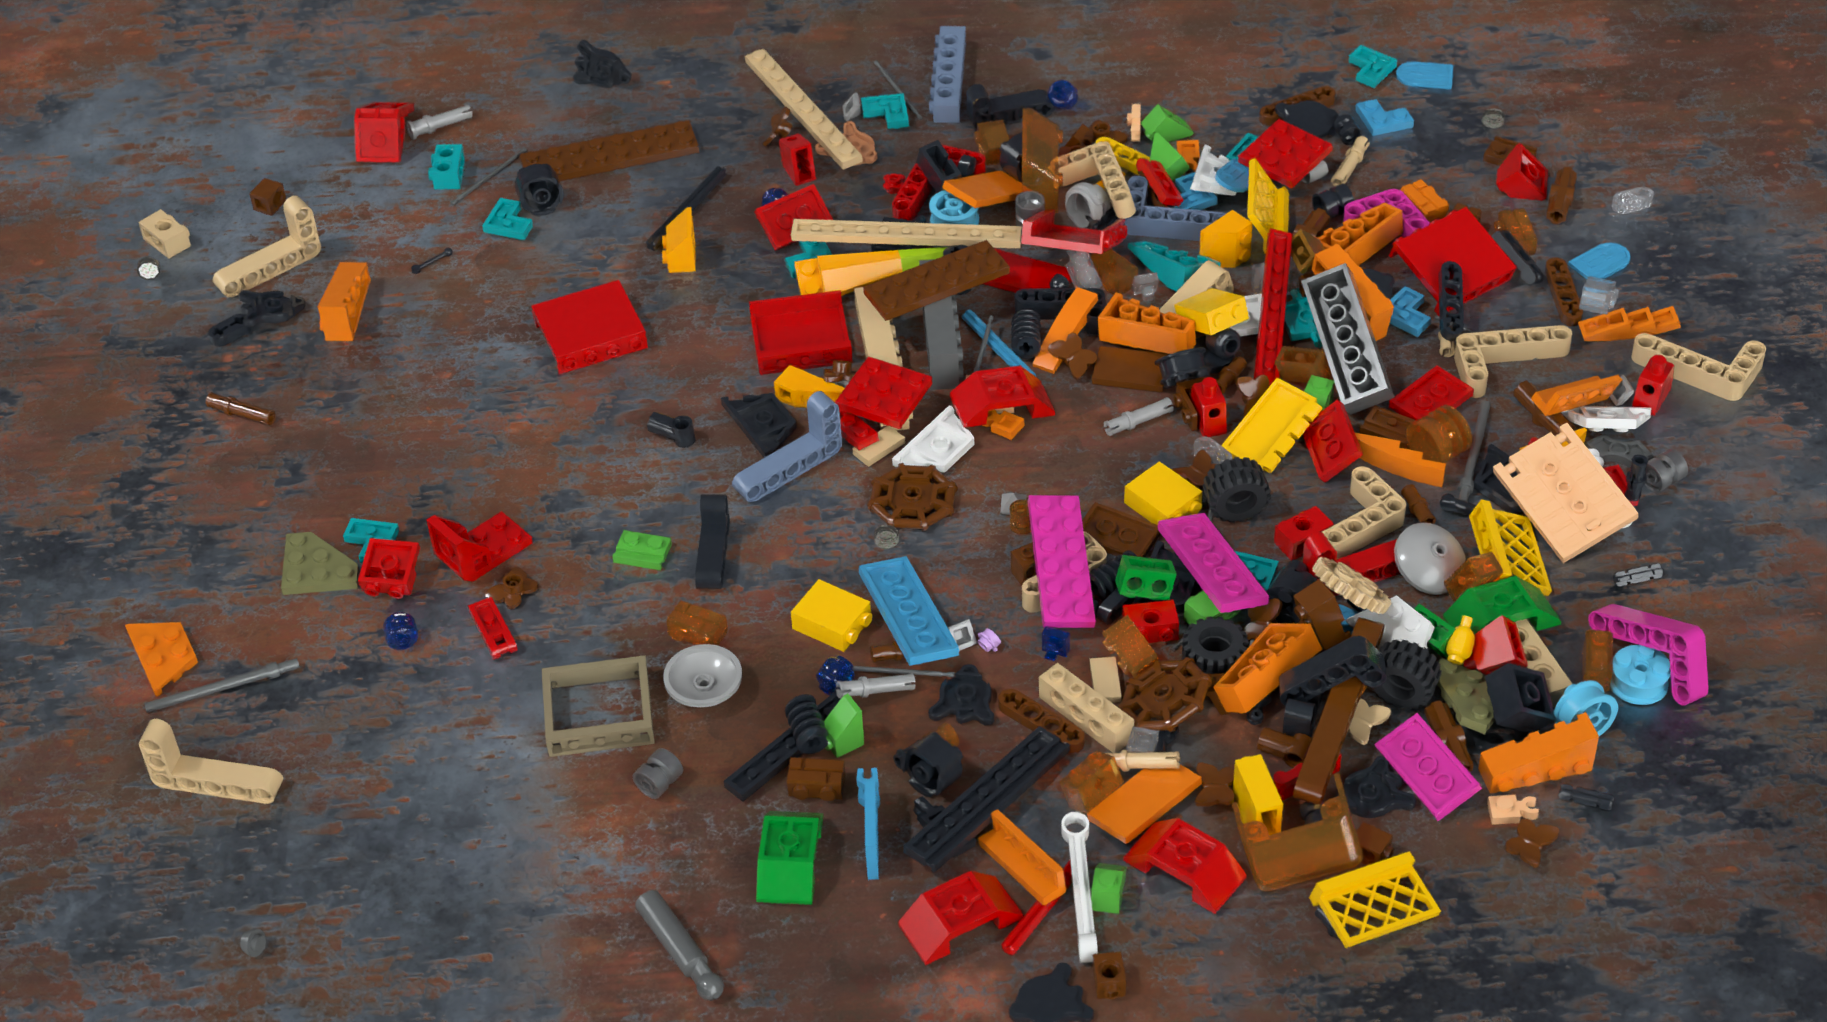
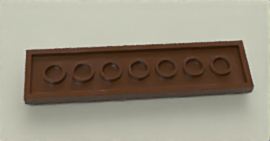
M689 120L538 151H530L519 155L522 168L533 164H549L556 172L559 181L696 154L699 153V146Z

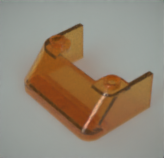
M1023 108L1022 192H1039L1044 197L1045 209L1055 210V213H1058V186H1063V173H1058V143H1063V130H1058L1057 124L1036 110Z
M1339 773L1334 774L1339 796L1324 802L1321 807L1323 819L1321 821L1269 835L1267 827L1262 822L1252 821L1245 823L1238 803L1232 804L1251 873L1256 886L1260 890H1276L1350 869L1361 863L1363 851Z

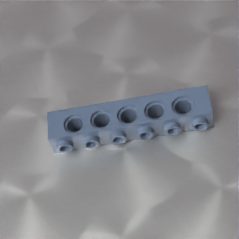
M940 26V34L935 36V47L938 48H934V60L937 61H933L932 87L930 90V99L933 101H929V114H933L934 123H959L966 49V27Z

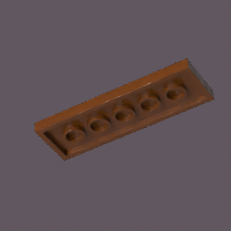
M987 240L864 286L863 291L867 299L883 319L887 321L1009 274L1010 270L1009 265Z

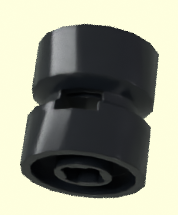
M1343 183L1331 187L1330 191L1326 189L1312 196L1314 211L1317 208L1323 209L1330 216V219L1336 217L1337 214H1344L1345 205L1354 201L1351 190Z

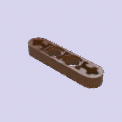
M1322 86L1266 105L1260 109L1259 121L1265 126H1271L1278 119L1284 121L1275 112V107L1278 103L1291 105L1302 101H1316L1329 107L1335 103L1336 91L1332 87Z
M1550 258L1546 262L1545 276L1560 320L1567 326H1578V322L1582 321L1583 309L1567 263L1561 258ZM1556 282H1563L1567 285L1560 286L1557 285ZM1561 298H1570L1572 301H1563Z
M1005 689L1000 692L998 707L1003 714L1031 731H1034L1039 726L1046 729L1045 726L1047 724H1056L1059 726L1056 730H1046L1061 739L1060 742L1064 744L1069 743V753H1076L1084 748L1085 734L1081 728L1015 689ZM1027 711H1034L1038 715L1033 718H1028L1024 715V713H1026Z

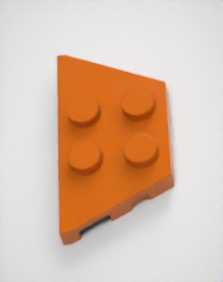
M181 622L125 625L155 697L163 693L162 688L170 681L175 683L182 677L185 671L190 670L198 663Z

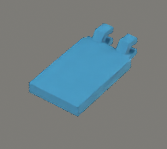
M859 768L857 771L858 803L865 807V850L868 880L879 879L878 807L880 805L877 768H871L872 777L869 779L864 778L863 768Z

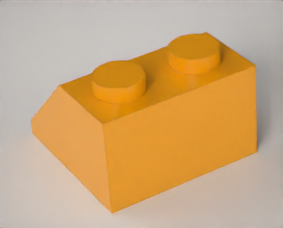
M687 207L666 226V235L662 236L663 249H666L662 250L663 264L668 265V273L696 271V242L691 207Z
M1231 210L1200 231L1199 255L1221 262L1222 268H1235L1241 263L1246 262L1251 257L1253 223L1234 210Z

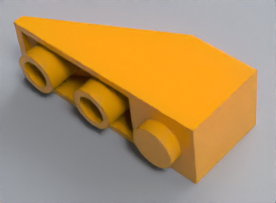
M791 365L774 381L775 396L778 400L796 408H807L809 397L817 391H822L835 402L845 389L843 386L832 382H825L823 378Z

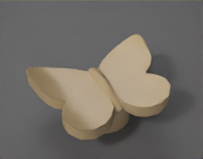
M1360 699L1348 730L1350 736L1360 744L1366 745L1372 726L1382 724L1388 720L1391 710L1380 705L1369 707L1365 700Z

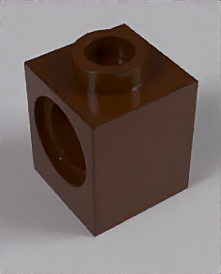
M264 178L249 193L253 210L270 216L287 200L283 183Z
M1033 542L1011 551V573L1021 586L1026 580L1037 575Z
M1362 822L1350 840L1348 857L1366 866L1392 858L1394 848L1391 847L1393 835L1366 822Z
M1121 951L1093 954L1092 971L1097 999H1116L1126 996V976Z

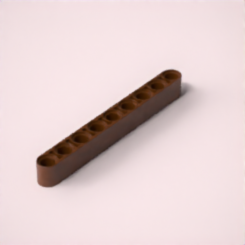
M1358 617L1351 637H1365L1378 650L1385 624ZM1357 676L1331 688L1299 773L1293 798L1321 805L1365 686Z

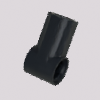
M653 412L649 417L647 424L649 432L674 439L676 446L682 448L692 446L695 443L696 437L690 417L682 415L674 418L659 412Z

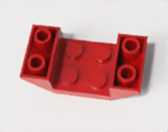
M1021 365L975 371L954 388L949 395L963 428L987 425L989 410L1025 405L1032 418L1055 416V410L1041 380Z
M1179 818L1154 822L1123 857L1124 862L1145 874L1155 865L1193 887L1192 901L1214 914L1218 912L1247 877V874L1225 844Z
M969 871L922 893L899 920L898 926L924 964L928 965L950 954L951 939L991 920L1001 930L1021 920L1023 914L996 876Z

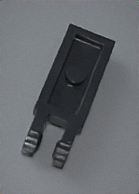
M1499 230L1492 235V238L1516 265V269L1521 271L1522 280H1525L1529 285L1539 284L1544 280V274L1541 272V269L1509 230Z

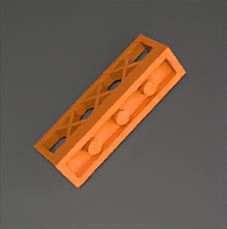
M1597 375L1535 392L1531 400L1545 416L1607 400L1621 383L1622 378L1619 375L1600 379Z
M998 809L992 812L993 829L978 837L979 846L1043 906L1066 893L1063 868Z

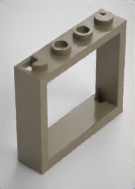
M646 656L542 668L545 735L549 757L655 744ZM640 677L643 720L554 731L552 688Z

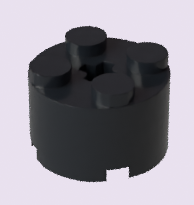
M1026 132L1013 136L1009 141L1003 142L1000 146L1001 168L1025 184H1033L1040 180L1045 174L1043 172L1045 166H1049L1051 161L1050 149Z
M533 164L518 170L515 179V190L521 206L536 216L548 215L555 211V207L563 201L564 192L559 178L549 164Z
M1294 567L1284 568L1277 574L1267 589L1266 593L1269 595V599L1276 598L1283 603L1282 610L1276 618L1278 623L1298 624L1300 621L1294 611L1296 604L1293 596L1317 581L1309 572L1303 571L1300 573L1294 571L1296 569Z
M932 732L902 754L901 768L903 773L905 771L908 772L911 777L908 782L917 792L926 797L937 796L961 777V759L963 754L958 747L952 746L937 732Z

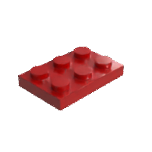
M814 184L759 207L754 211L775 251L797 242L792 241L791 238L794 219L833 220Z
M1436 365L1397 394L1395 398L1389 400V408L1400 415L1419 421V427L1427 431L1471 398L1474 388Z
M1338 399L1321 411L1313 422H1309V427L1303 433L1319 479L1325 483L1364 455L1344 404Z

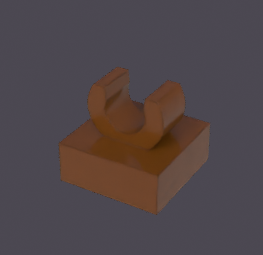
M1082 124L1065 146H1090L1093 140L1085 136L1089 128Z

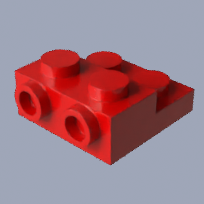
M370 538L358 578L362 591L373 597L378 596L379 593H388L389 596L396 599L403 598V595L411 596L417 575L415 565L420 551L419 543Z

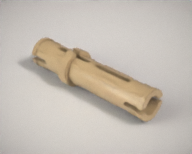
M1359 136L1352 148L1350 147L1347 150L1346 158L1331 179L1333 186L1345 184L1357 163L1362 161L1364 152L1370 145L1366 137Z
M1122 750L1121 753L1099 752L1098 758H1101V760H1097L1099 770L1122 769L1124 772L1130 769H1179L1180 763H1177V761H1180L1179 751L1130 753L1128 750Z

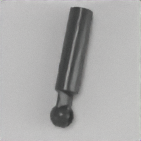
M657 890L643 893L635 904L639 914L686 977H691L695 982L698 995L704 1000L710 1001L719 998L724 990V982L717 973L711 971L707 965L708 958Z

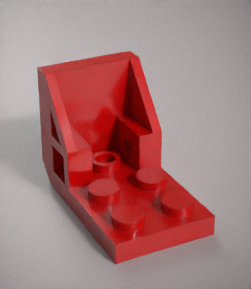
M371 102L356 108L354 117L356 162L401 161L405 137V117H408L409 113L415 111L414 102Z
M502 511L468 533L467 529L459 522L435 514L426 519L434 554L466 581L474 582L533 543L532 536Z

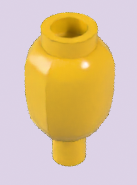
M1462 616L1460 626L1455 627L1456 630L1446 646L1447 660L1451 663L1462 665L1464 660L1468 659L1472 653L1475 636L1470 629L1473 618L1469 616Z

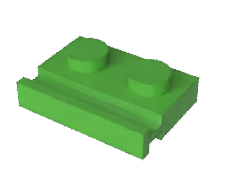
M623 530L616 546V552L612 555L613 563L661 570L662 563L665 562L672 546L671 538Z

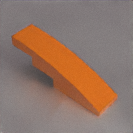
M1079 287L1074 290L1041 345V350L1033 361V367L1052 374L1055 373L1064 359H1059L1050 354L1048 346L1058 340L1066 342V338L1070 333L1079 334L1087 323V314L1098 301V294Z
M1674 306L1650 312L1649 307H1645L1627 314L1625 309L1621 308L1578 322L1584 341L1635 339L1641 333L1656 335L1681 328Z
M1355 433L1364 454L1359 457L1360 459L1394 475L1442 488L1446 463L1424 460L1423 452L1400 448L1401 441Z

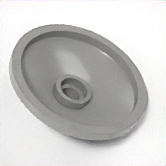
M1417 523L1409 526L1399 535L1394 548L1396 565L1404 579L1414 588L1424 593L1440 595L1452 591L1462 582L1466 572L1465 554L1457 539L1446 529L1432 523Z
M711 644L695 645L681 650L669 660L664 670V685L669 695L681 704L691 707H709L724 702L738 690L742 681V668L738 658L731 651L721 646Z

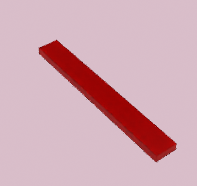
M1272 228L1268 231L1254 371V380L1259 375H1266L1269 379V387L1280 376L1292 233Z

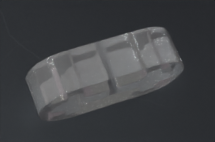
M1637 187L1618 192L1613 196L1612 209L1617 213L1625 214L1648 208L1652 205L1654 192L1648 187Z
M1200 437L1194 442V456L1202 448L1211 457V464H1221L1226 459H1233L1229 451L1210 437Z

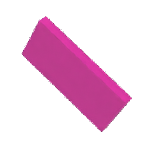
M1418 713L1374 744L1379 753L1388 760L1391 767L1402 777V780L1437 821L1482 789L1478 781Z

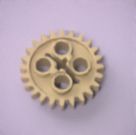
M1320 557L1312 568L1315 575L1320 577V580L1325 582L1329 589L1342 595L1344 599H1349L1353 604L1362 609L1367 608L1371 612L1384 614L1391 605L1389 596L1384 594L1383 590L1378 589L1377 584L1341 562L1336 563L1332 559Z

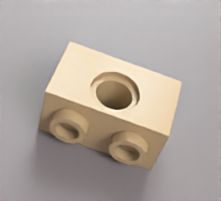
M161 209L139 221L143 239L168 259L191 246L189 241L190 233L187 227L180 225L172 215H167Z

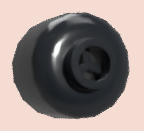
M1229 327L1213 335L1207 334L1205 344L1207 349L1218 357L1230 358L1239 350L1241 338L1234 329Z

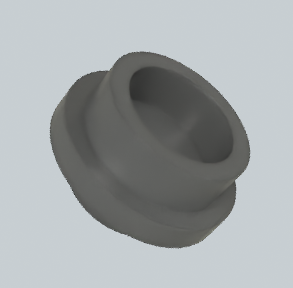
M256 928L246 931L240 941L242 951L251 957L259 956L266 947L265 933L261 929Z

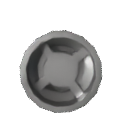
M1025 191L1017 195L1016 226H1022L1023 228L1024 220L1045 210V200L1042 194L1035 191Z
M1668 449L1656 458L1650 459L1646 467L1645 474L1647 475V480L1644 485L1650 491L1656 493L1680 481L1688 474L1686 460L1674 449Z
M659 748L648 758L647 763L642 764L634 772L633 781L642 793L650 798L657 799L668 789L669 784L674 783L683 773V766L673 753Z

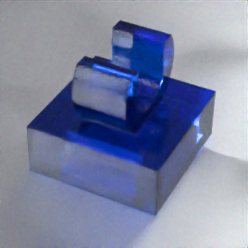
M1045 626L1042 632V651L1047 652L1045 659L1055 661L1058 655L1067 657L1070 651V633Z

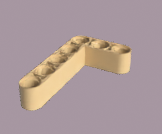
M1098 142L1050 161L1049 168L1056 186H1067L1099 174L1116 216L1125 219L1135 214L1136 208L1131 192L1108 142Z
M291 196L283 205L290 236L236 261L214 274L213 283L226 297H235L242 290H249L318 255L321 245L313 211L300 197Z
M1557 325L1461 334L1456 339L1454 354L1460 379L1474 388L1472 398H1480L1486 393L1488 380L1486 364L1533 360L1534 358L1564 357L1570 351L1572 331L1566 326Z
M1641 333L1635 337L1631 357L1635 363L1645 367L1651 357L1662 355L1667 359V362L1675 365L1674 379L1726 400L1736 401L1744 395L1762 369L1766 346L1759 341H1749L1742 347L1732 363L1727 365L1651 334Z
M1360 466L1352 471L1350 494L1366 509L1322 531L1337 551V559L1352 554L1395 531L1404 524L1406 501L1368 467Z
M160 719L150 720L139 741V747L150 778L155 785L161 788L269 804L274 801L283 781L282 774L272 768L181 755L171 726Z

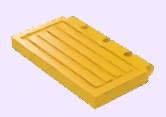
M1276 378L1221 445V452L1233 459L1234 457H1240V459L1247 457L1250 461L1254 459L1261 465L1263 471L1272 473L1281 461L1279 456L1284 457L1296 443L1294 439L1298 440L1309 427V422H1313L1322 411V407L1317 403V398Z

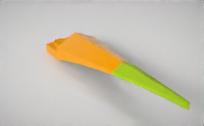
M947 247L817 256L814 259L796 261L794 266L800 295L841 290V295L843 296L853 292L854 288L867 286L919 266V260L940 258Z

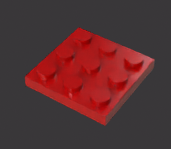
M1278 119L1238 155V163L1249 167V160L1256 158L1269 178L1293 188L1333 151L1331 143Z
M868 356L835 403L839 406V410L901 429L933 384L932 376Z

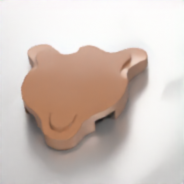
M854 122L844 123V132L842 134L862 155L863 162L856 165L875 162L877 160L874 140L867 134L859 132ZM819 143L816 144L815 151L817 154L830 156Z

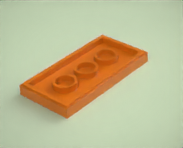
M1003 171L946 180L943 184L944 190L973 208L1014 201L1020 193L1033 191V189Z
M1181 764L1179 769H1142L1087 813V818L1107 833L1128 844L1202 784V777Z

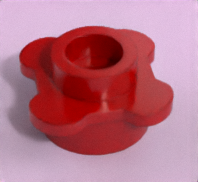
M895 173L885 175L883 177L885 181L883 188L889 193H898L904 184L905 176Z

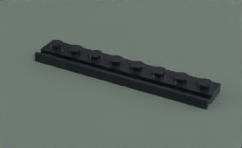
M1039 726L904 844L903 853L923 866L928 865L931 867V871L935 873L992 822V812L998 809L1002 813L1070 751V744L1060 742L1061 739Z

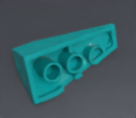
M1148 241L1131 242L1127 246L1168 288L1174 291H1178L1206 261L1210 260L1221 267V262L1203 255H1198L1197 258L1190 257L1187 251L1169 250L1168 246Z

